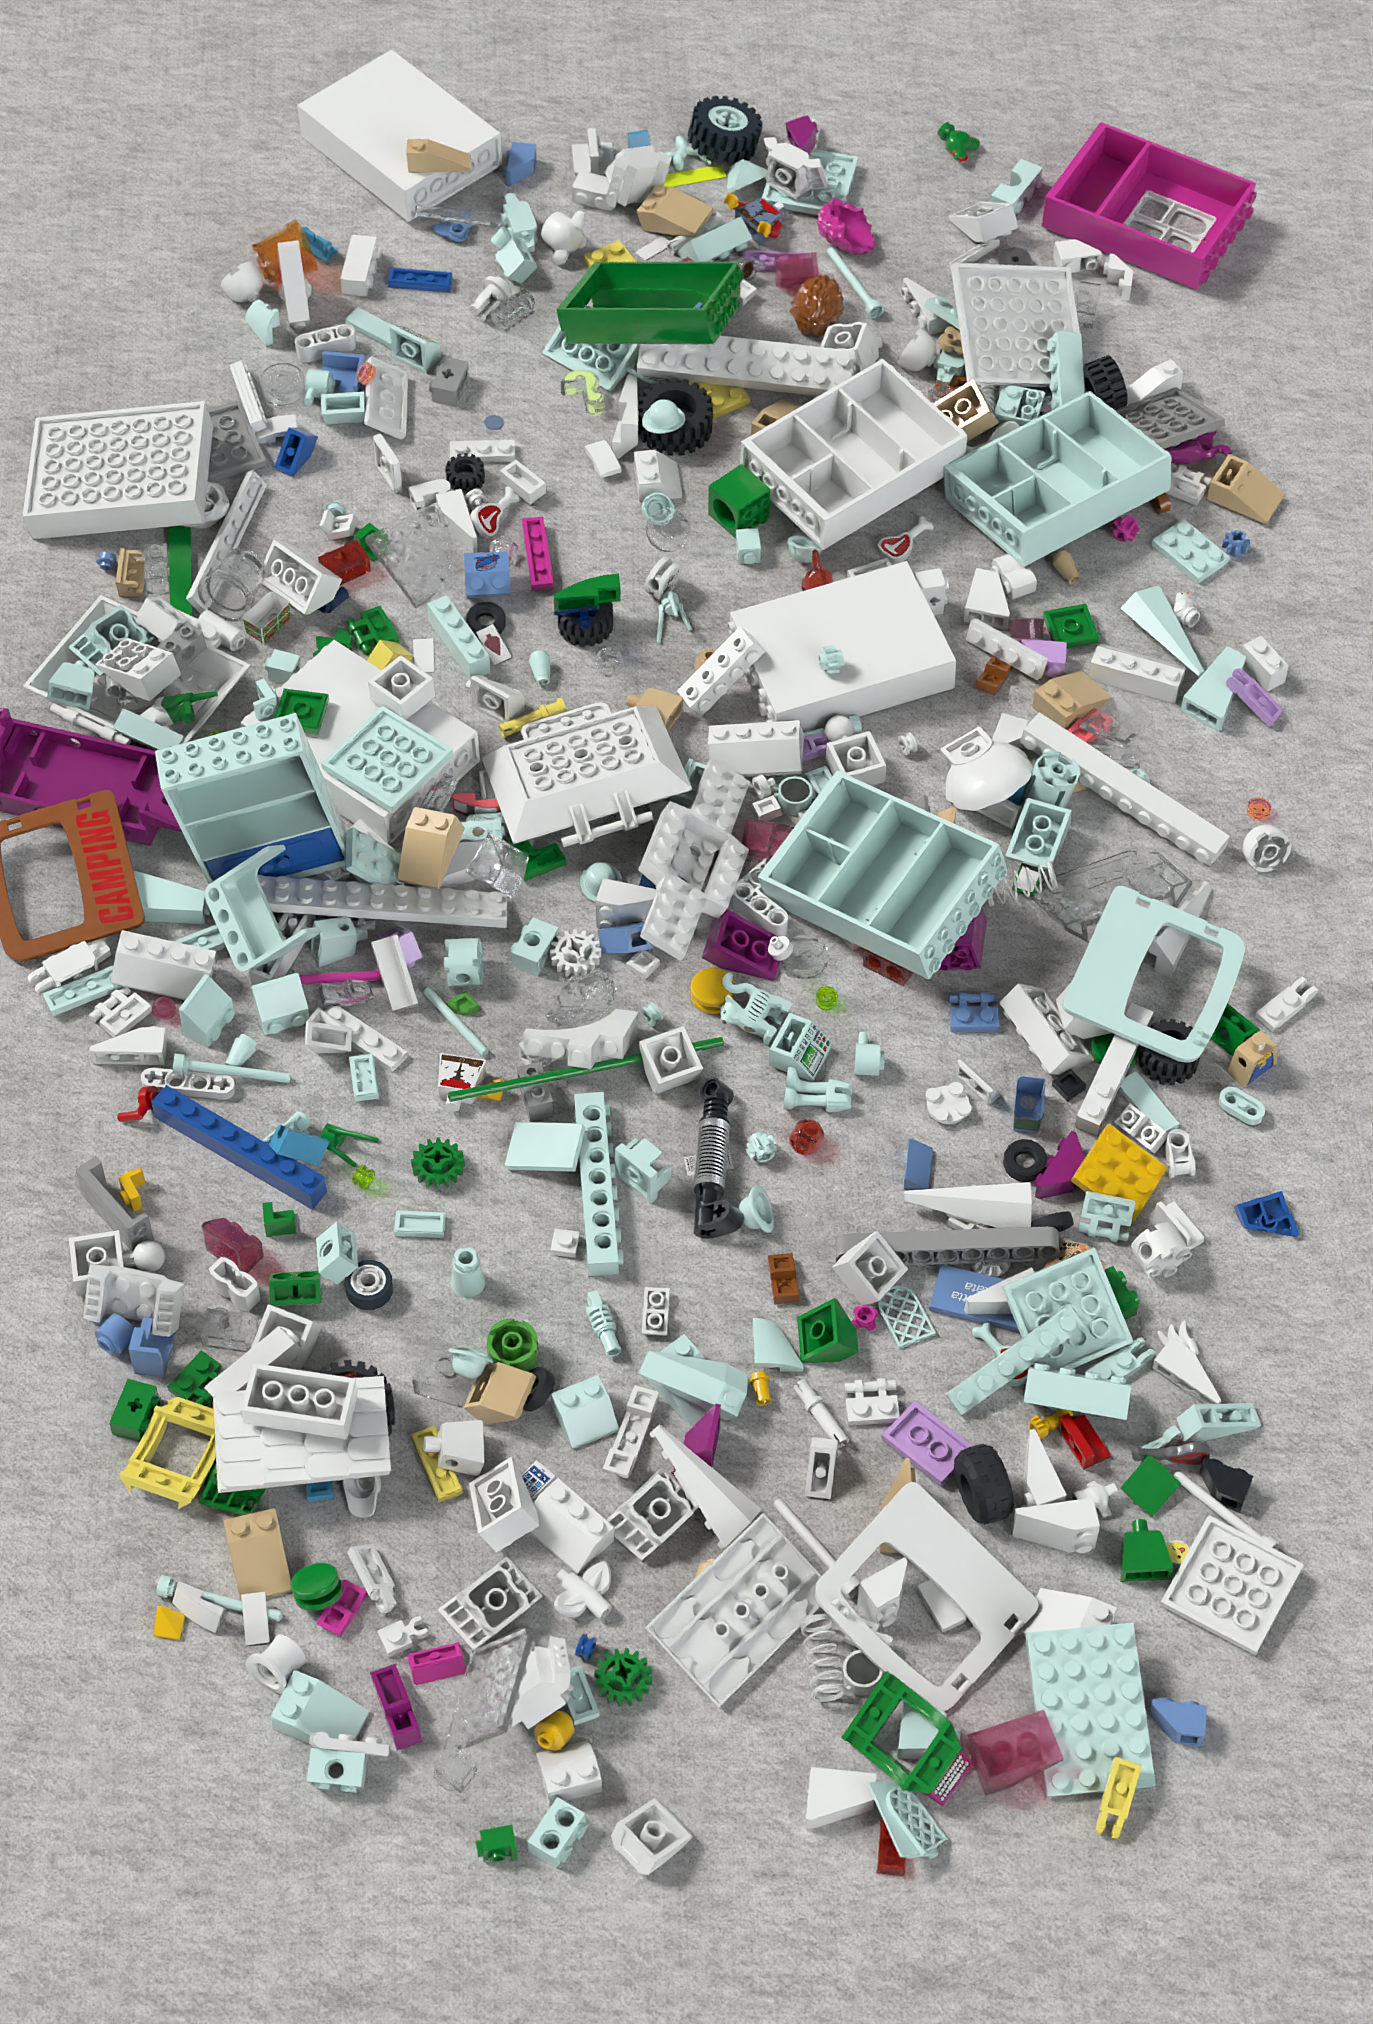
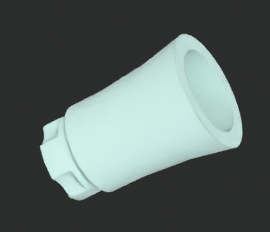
M459 1248L455 1252L452 1261L451 1288L460 1297H475L483 1291L486 1283L481 1270L480 1259L473 1248Z

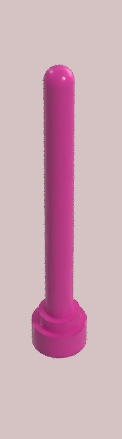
M380 971L299 975L301 984L382 980Z

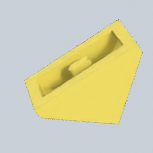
M379 640L367 661L383 670L400 655L408 661L412 660L413 656L397 642Z

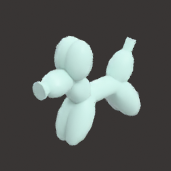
M682 136L676 137L677 152L670 151L666 153L672 157L671 162H673L674 168L678 171H681L684 167V158L687 155H699L697 154L698 149L693 150L689 147ZM705 154L703 156L699 155L700 159L709 165L712 163L706 159L707 156Z

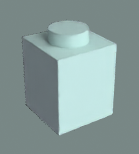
M758 528L736 530L738 564L760 563L761 546Z
M276 649L272 656L267 658L265 663L268 680L285 684L294 673L302 669L299 655Z

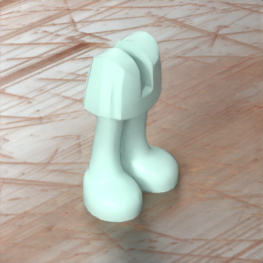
M788 1067L783 1109L790 1110L796 1106L811 1105L825 1106L826 1112L848 1110L851 1108L852 1099L850 1096L852 1095L853 1085L832 1079L828 1082H807L799 1079L797 1070L794 1067ZM798 1093H815L823 1095H803Z

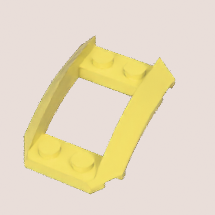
M180 1397L168 1400V1404L163 1407L156 1406L152 1419L139 1445L128 1460L127 1467L119 1473L120 1480L130 1493L134 1487L179 1502L178 1509L191 1503L216 1461L214 1409ZM169 1422L212 1436L191 1477L149 1464Z

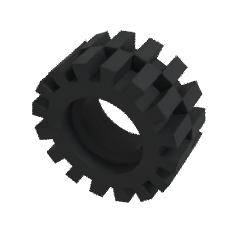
M464 453L462 457L461 454H457V458L453 456L451 461H447V466L445 467L446 480L450 483L453 491L461 489L462 493L466 491L467 494L470 490L482 487V484L485 482V467L483 461L481 462V458L477 457L475 459L474 454L468 457V453ZM463 471L472 472V474L467 476H462L458 473Z

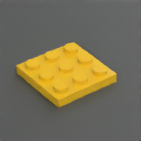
M1108 1124L1097 1138L1071 1181L1085 1192L1091 1191L1135 1200L1132 1224L1164 1175L1167 1167L1111 1124Z

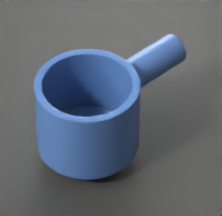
M113 1313L108 1319L103 1317L100 1323L90 1321L100 1326L95 1332L98 1345L105 1352L120 1355L130 1344L134 1327L122 1316Z

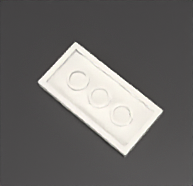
M371 356L367 360V370L370 367H374L375 374L371 381L366 384L364 424L403 440L406 436L408 372Z

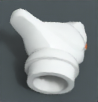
M1179 592L1175 598L1173 612L1184 626L1193 627L1200 619V612L1197 611V608L1193 607V602L1189 599V592Z

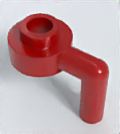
M156 1086L142 1087L138 1092L139 1107L137 1110L119 1113L117 1116L118 1121L128 1122L143 1119L147 1111L153 1110L151 1102L160 1093L159 1089Z

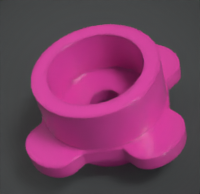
M862 1305L856 1306L853 1309L855 1316L852 1323L856 1329L867 1328V1330L872 1331L876 1328L875 1317L878 1316V1311L875 1308Z

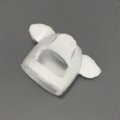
M577 211L573 218L565 213L555 212L546 220L542 228V239L555 250L553 258L558 266L565 263L569 253L582 249L586 245L587 238L583 235L582 230L586 214L583 211Z

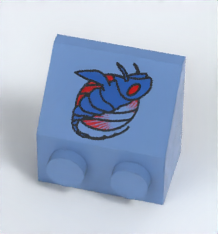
M508 551L464 553L466 598L511 596Z

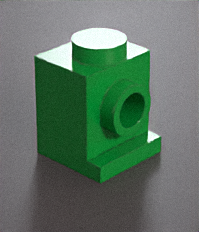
M513 1825L480 1830L481 1840L476 1841L478 1858L484 1857V1861L500 1862L505 1860L506 1857L511 1856L512 1861H518Z

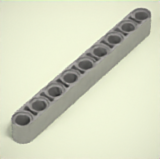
M1053 1227L879 1232L904 1265L1054 1260L1060 1255L1059 1232ZM851 1233L838 1236L836 1239V1262L848 1250L872 1233Z

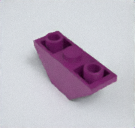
M1071 1131L1067 1138L1063 1137L1057 1147V1154L1055 1156L1051 1155L1046 1163V1171L1044 1174L1039 1173L1034 1182L1036 1187L1035 1198L1043 1199L1074 1191L1077 1185L1071 1179L1085 1159L1076 1132Z

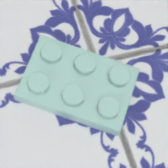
M1184 518L1152 539L1151 546L1196 584L1229 563L1230 557Z
M354 827L346 831L347 871L371 884L404 885V882L397 880L401 858L400 853Z

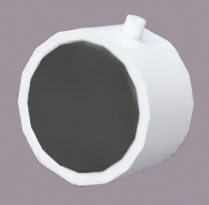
M860 1650L854 1651L847 1656L843 1664L842 1681L845 1690L858 1696L870 1695L882 1678L883 1672Z

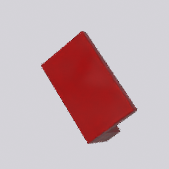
M1069 1413L1060 1416L1057 1429L1083 1470L1110 1458V1453L1085 1414L1072 1419Z

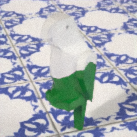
M191 692L159 697L140 716L161 726L172 725L181 720L185 723L195 721L192 703L216 697L218 692L196 694Z

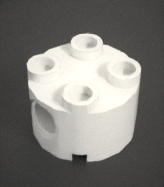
M1164 1222L1155 1225L1157 1230L1150 1232L1149 1229L1142 1232L1131 1245L1135 1257L1148 1278L1162 1274L1164 1277L1172 1276L1177 1272L1176 1267L1192 1256L1175 1225L1170 1222Z

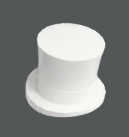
M277 1635L262 1654H251L246 1660L245 1665L248 1673L258 1683L276 1693L282 1694L294 1670L297 1671L306 1664V1656L293 1640L284 1635Z

